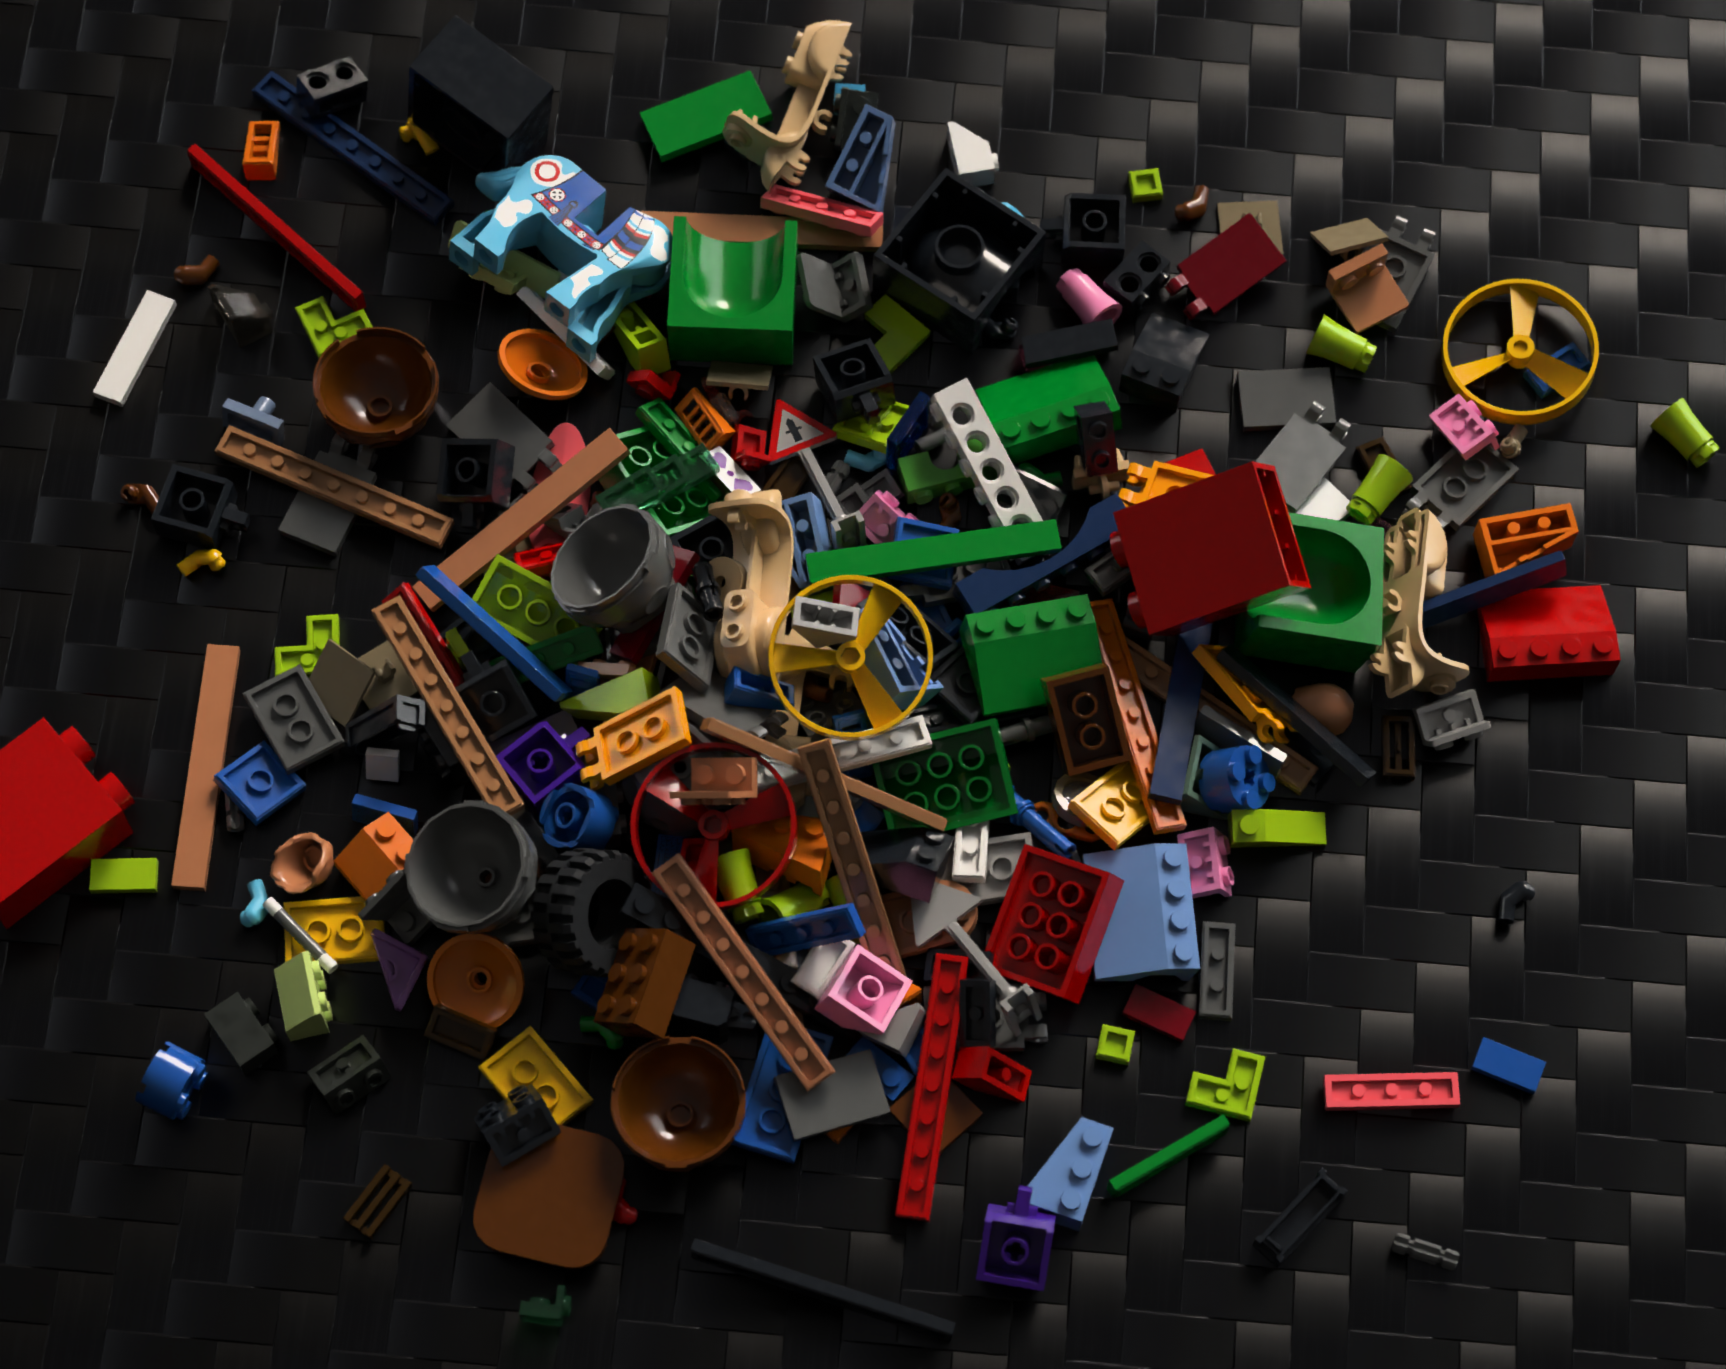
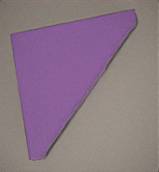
M374 928L371 932V937L394 1008L400 1012L429 956Z

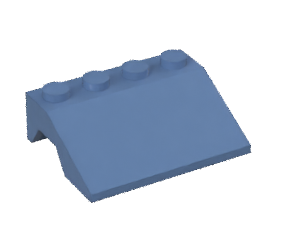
M1155 843L1116 849L1115 851L1108 850L1083 854L1081 856L1083 864L1110 872L1125 880L1093 965L1094 981H1134L1150 975H1175L1182 981H1189L1200 970L1187 845Z

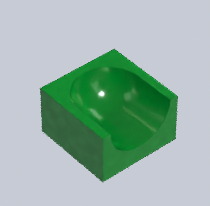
M674 216L667 318L670 361L712 362V360L749 364L793 365L798 221L785 220L782 230L770 238L755 242L736 243L720 241L702 235L690 226L686 216Z
M1289 512L1311 588L1236 614L1234 646L1248 657L1356 673L1370 658V655L1382 646L1384 528Z

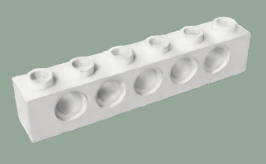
M965 378L933 394L930 399L932 404L929 405L931 414L936 422L941 421L947 432L944 433L945 440L951 450H957L961 458L958 461L959 466L965 477L972 478L976 486L973 489L976 499L980 505L985 504L991 515L988 516L991 527L1009 526L1013 522L1024 524L1043 521L969 380ZM956 411L964 412L968 417V423L965 425L957 424L953 420L952 414ZM969 439L979 440L982 443L983 450L979 453L972 452L967 446V441ZM986 466L993 467L997 472V479L987 480L982 474V468ZM997 495H1008L1012 500V507L1002 508L999 506ZM1034 556L1010 559V561L1015 560L1019 566Z

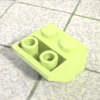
M304 951L274 969L285 1031L290 1041L329 1033L328 1021L333 1020L330 1002L327 1001L325 991H322L327 989L320 962L319 960L313 961L310 952Z

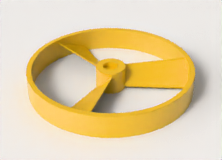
M1508 279L1497 281L1475 290L1455 308L1444 331L1441 354L1442 367L1447 382L1455 395L1460 394L1466 402L1472 400L1481 411V416L1511 425L1538 424L1563 415L1584 397L1595 375L1599 356V342L1590 316L1581 304L1565 291L1536 280ZM1510 294L1513 336L1507 343L1506 352L1452 367L1448 355V339L1457 321L1465 312L1479 302L1494 296ZM1539 296L1565 308L1583 327L1592 352V365L1589 373L1535 349V344L1529 336ZM1508 363L1516 369L1526 367L1563 396L1565 400L1539 410H1507L1484 402L1465 388V385Z
M839 575L820 580L800 591L796 596L808 597L821 589L839 584L871 586L872 590L858 622L856 640L843 643L837 651L776 643L783 622L794 608V597L785 606L774 625L769 643V671L779 700L791 716L800 724L817 734L829 738L863 740L892 730L907 719L916 709L930 681L933 666V647L923 616L912 601L901 591L890 584L872 577ZM901 603L916 619L927 648V671L923 685L914 701L904 712L900 710L865 665L866 648ZM837 665L841 671L851 675L873 729L863 732H839L811 722L789 703L779 686L776 673Z

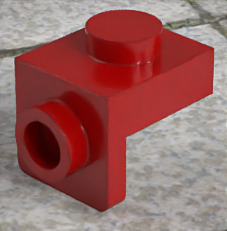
M651 369L630 371L626 382L635 389V393L638 396L649 401L658 397L662 400H671L677 390L681 374L678 371H665L657 375Z
M741 424L733 427L736 432L732 437L730 457L738 465H741L743 470L758 471L763 466L771 463V456L765 454L767 431Z

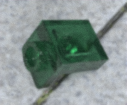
M558 1285L555 1305L550 1304V1300L539 1297L530 1298V1302L521 1301L519 1312L521 1321L562 1326L564 1316L570 1317L572 1296H567L565 1286Z

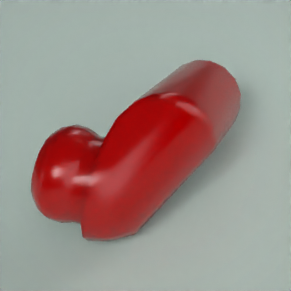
M624 1179L613 1219L619 1224L631 1225L636 1221L638 1213L635 1207H630L623 1198L626 1180Z

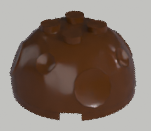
M387 327L356 330L357 334L339 342V339L335 340L320 356L313 374V393L316 405L326 423L341 438L350 443L364 445L369 448H385L399 445L419 432L434 411L439 388V375L435 361L432 360L425 346L408 333Z
M665 1036L664 1039L657 1038L640 1046L621 1065L612 1086L611 1114L618 1134L625 1145L637 1157L660 1170L686 1172L715 1160L733 1143L741 1129L745 1116L746 1092L738 1068L722 1049L707 1040L695 1036Z

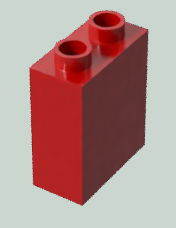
M1251 461L1113 512L1118 530L1110 534V547L1119 566L1122 568L1129 567L1136 591L1128 594V608L1135 624L1140 629L1147 628L1149 635L1173 637L1311 588L1277 472L1273 465Z
M44 717L0 749V922L6 929L91 866V859H100L134 833L123 811L135 803L128 790L112 772L97 781L84 766L96 757L86 740L73 726L58 735Z

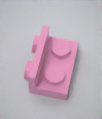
M1457 394L1429 415L1432 423L1465 461L1488 444L1494 451L1500 448L1496 436L1499 435L1496 427L1489 419L1484 422L1480 418L1482 413L1472 400L1466 402L1460 394Z
M881 490L876 491L859 509L865 520L866 536L874 544L893 542L895 523L898 516L918 520L910 512L906 515L898 507L899 501L888 491L884 493Z
M1214 826L1177 834L1178 844L1187 845L1192 898L1217 893L1224 897L1232 896L1231 886L1234 885V875L1231 867L1228 866L1227 855L1230 854L1231 848L1227 836Z

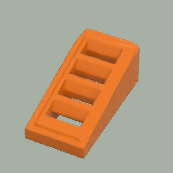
M249 121L243 158V169L247 180L276 179L280 134L279 121ZM256 134H271V136H256Z
M693 387L674 409L705 453L718 446L723 447L736 432L696 387ZM695 400L697 405L689 413L686 408ZM700 410H702L703 414L696 421L694 417ZM708 419L710 423L703 429L701 425ZM714 428L716 432L712 437H710L708 434Z

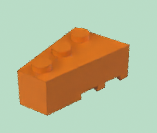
M1571 503L1479 519L1473 533V538L1484 576L1487 578L1551 553L1563 552L1572 547L1579 530Z
M797 815V843L791 862L783 875L786 876L787 881L794 884L798 881L811 887L813 893L822 896L833 858L820 818ZM791 816L731 830L733 851L749 848L753 865L768 872L770 869L775 871L783 859L788 846Z

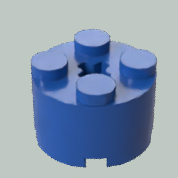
M1243 745L1213 750L1204 756L1200 764V769H1204L1203 779L1199 780L1202 798L1210 809L1222 812L1221 814H1229L1231 810L1258 809L1266 802L1269 792L1275 789V778L1270 773L1267 764L1262 758V751L1257 745Z
M574 783L563 784L565 786L561 789H554L550 792L541 807L539 816L540 823L544 825L545 834L542 833L546 842L566 851H572L576 848L605 850L606 844L614 831L615 823L619 818V811L617 807L613 806L611 800L603 793Z
M166 1042L165 1047L167 1051L160 1049L151 1061L141 1083L147 1085L144 1094L137 1091L135 1100L139 1104L171 1120H174L176 1117L183 1120L191 1108L192 1102L188 1100L193 1090L200 1091L206 1082L208 1073L205 1070L207 1066L204 1059L170 1042Z

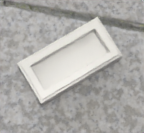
M851 940L813 947L791 979V982L817 1000H820L856 944Z

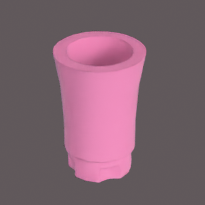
M1077 267L1066 271L1056 284V288L1062 294V298L1069 304L1083 324L1111 318L1114 324L1122 312V305L1108 296L1087 274H1083Z

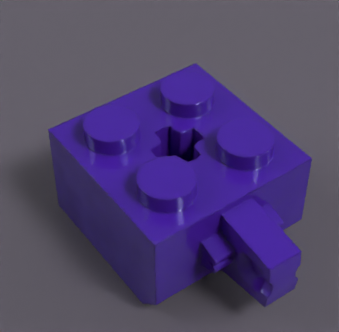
M543 721L496 755V758L517 793L523 795L524 801L539 817L541 807L550 792L554 789H561L565 786L563 784L566 783L583 784L581 782L580 770L586 767V765L580 760L582 757L577 756L575 745L580 741L591 738V736L583 727H580L569 736L566 733L559 736L547 721Z
M1019 1185L1016 1203L1008 1202L1007 1207L995 1204L988 1205L976 1280L1044 1291L1056 1215L1038 1212V1207L1030 1206L1033 1187ZM1013 1242L1020 1243L1021 1248L1019 1252L1013 1251Z

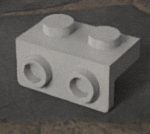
M1474 689L1412 709L1422 744L1434 747L1435 750L1452 747L1454 745L1453 740L1462 737L1465 740L1479 738L1483 736V730L1491 728L1490 721L1483 718Z

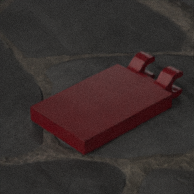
M1248 213L1179 263L1176 269L1180 274L1167 282L1164 288L1171 297L1186 286L1190 289L1196 300L1187 305L1183 311L1189 321L1196 318L1206 309L1213 316L1284 265L1287 260L1253 215Z

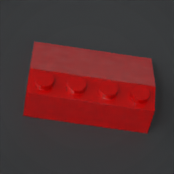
M1601 585L1530 589L1477 609L1487 682L1613 675L1621 661L1617 632Z
M1024 844L985 951H990L994 954L993 966L1003 977L1019 983H1027L1029 987L1079 1005L1125 880L1110 872Z

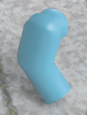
M848 449L844 462L848 463L851 467L865 472H872L886 465L890 457L887 459V454L875 450L863 455Z
M261 879L253 880L247 884L252 900L245 910L240 913V921L245 927L260 924L268 914V911L263 907V903L268 899V895Z

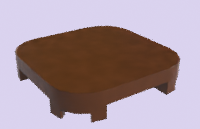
M558 1125L561 1133L504 1167L501 1166L491 1148L476 1200L473 1218L476 1233L488 1249L498 1254L503 1253L565 1268L568 1271H579L591 1266L603 1256L607 1247L622 1183L625 1179V1163L620 1149L612 1140L599 1134Z

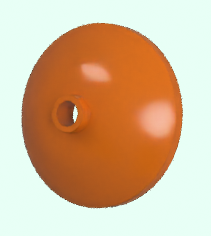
M520 329L509 333L499 346L497 356L501 370L514 386L528 395L544 400H564L576 396L586 384L588 378L586 363L576 353L566 347V343L559 336L539 329Z
M486 933L460 934L451 938L435 952L428 967L427 989L433 1006L439 1003L495 1028L505 1023L514 1015L521 1004L524 994V973L518 957L506 943ZM479 972L484 973L486 975V983H482L479 981Z

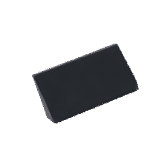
M1014 466L1042 520L1056 519L1057 522L1064 510L1068 492ZM1000 494L999 500L1012 506L1011 498L1006 494Z

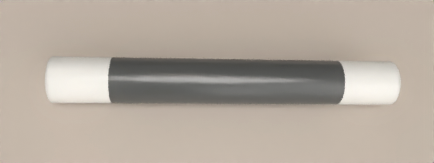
M273 897L268 898L263 903V907L306 951H309L315 960H319L320 965L328 974L337 969V962Z

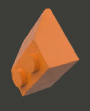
M388 811L362 828L336 857L334 865L366 901L371 895L379 892L387 884L386 880L393 872L404 870L405 856L410 852L413 839Z

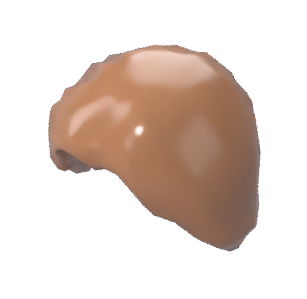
M1318 683L1300 686L1295 689L1294 694L1291 696L1335 736L1343 733L1352 722L1354 702L1350 695L1336 684Z
M313 832L295 835L274 852L275 859L271 866L270 876L275 884L283 888L287 893H305L309 889L323 883L332 873L334 865L333 846L329 841L322 839Z

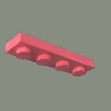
M774 184L769 192L766 191L761 196L760 208L770 210L779 215L793 216L804 222L826 225L830 229L852 232L860 237H871L883 224L884 213L777 184Z
M1458 1072L1324 1075L1325 1111L1458 1108L1460 1106Z

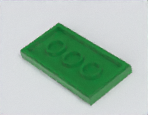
M751 70L640 112L641 120L662 163L725 139L723 129L727 117L733 111L743 110L742 113L750 119L754 115L757 116L758 125L773 120L772 112Z

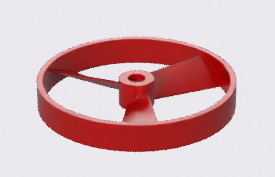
M720 742L701 743L685 747L661 761L649 773L638 790L630 821L633 849L645 874L664 893L665 891L652 875L644 859L639 841V818L648 792L698 823L699 831L705 837L694 874L720 910L739 907L762 896L781 878L791 862L798 837V816L794 799L788 786L776 769L764 758L749 749ZM707 751H727L746 757H757V762L770 771L779 782L757 794L758 797L750 798L745 801V804H739L724 813L717 810L708 811L704 805H681V799H669V792L690 791L669 767L688 756ZM791 816L788 846L783 859L774 873L752 892L730 901L716 902L719 842L729 835L730 830Z

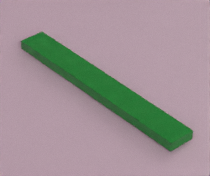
M1056 519L808 553L805 554L809 584L812 585L820 580L839 575H862L881 578L1059 553L1062 547Z

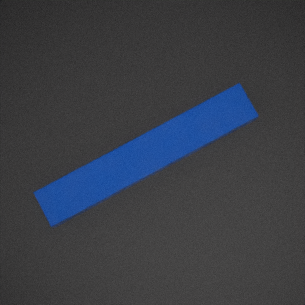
M435 565L422 566L416 576L425 586L551 700L557 702L570 697L574 690Z

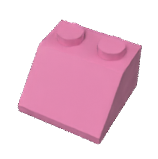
M857 944L814 1009L842 1028L882 1035L913 981Z

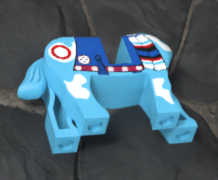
M556 155L539 156L529 160L523 166L479 173L475 180L477 188L492 201L500 202L496 208L481 213L450 240L449 260L471 276L478 272L480 263L498 275L503 270L509 251L537 246L541 253L556 268L568 276L546 291L544 311L568 328L566 347L589 364L596 358V349L600 340L610 332L622 309L631 302L657 293L670 279L673 236L669 229L661 221L629 207L605 230L596 235L595 233L602 228L606 189L572 161Z

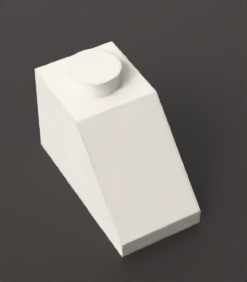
M947 122L946 138L954 173L975 187L994 184V174L999 171L997 154L991 153L989 142L955 122Z

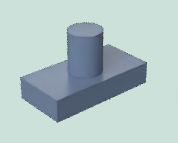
M260 397L253 408L230 398L223 404V427L233 426L278 446H281L284 442V420L271 415L276 405L270 398Z

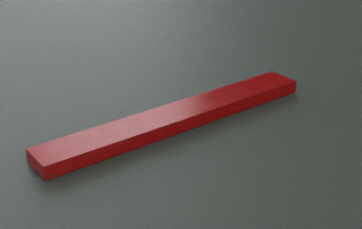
M193 144L187 150L191 166L349 307L355 312L366 307L363 291L196 144Z
M936 953L895 1213L896 1218L930 1222L960 1025V979L967 978L969 957Z

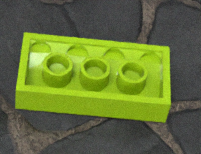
M496 554L472 597L480 607L510 634L528 646L583 626L571 619L554 598L550 582L499 554ZM597 627V632L600 635L603 628Z

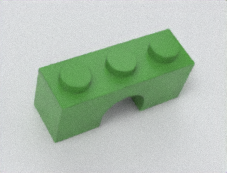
M979 440L967 441V446L972 452L979 453L983 450L982 443ZM928 451L898 458L897 474L907 505L912 503L925 504L944 493H952L956 496L964 490L976 487L971 477H965L959 462L954 468L940 469L932 463ZM957 452V459L959 461L961 458ZM986 466L982 468V474L987 480L997 479V472L993 467Z

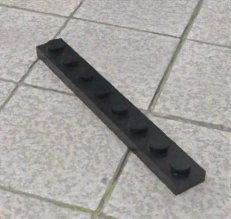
M638 883L633 885L619 912L620 915L644 928L668 929L696 944L693 952L695 956L718 967L671 901ZM743 941L791 1008L850 1040L855 1037L858 1030L842 1028L814 1009L819 1000L791 982V979L797 972L796 969Z

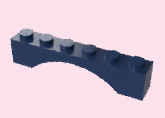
M1117 493L1090 507L1083 526L1076 537L1065 549L1049 560L1018 570L982 568L957 582L952 592L966 615L1001 609L1007 604L1009 607L1018 605L1026 598L1025 594L1034 589L1036 592H1040L1053 583L1052 579L1061 574L1063 577H1067L1079 569L1078 564L1088 559L1090 562H1093L1106 553L1105 549L1110 547V534L1118 530L1113 512L1126 508Z

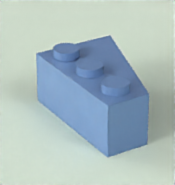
M865 104L825 185L829 192L859 207L883 213L896 125L892 116Z
M812 492L782 500V509L790 519L794 537L791 575L801 590L810 586L805 554L833 550L823 502ZM834 586L821 589L813 594L831 591Z
M860 609L859 619L863 612V609ZM889 618L866 648L865 665L900 710H906L914 701L923 685L926 672L922 669V666L925 663L920 656L914 658L903 644L906 640ZM930 679L927 690L916 708H921L944 688L939 680L933 682Z
M1081 1117L1029 1183L1028 1187H1033L1030 1206L1038 1207V1212L1056 1215V1224L1079 1231L1114 1128Z

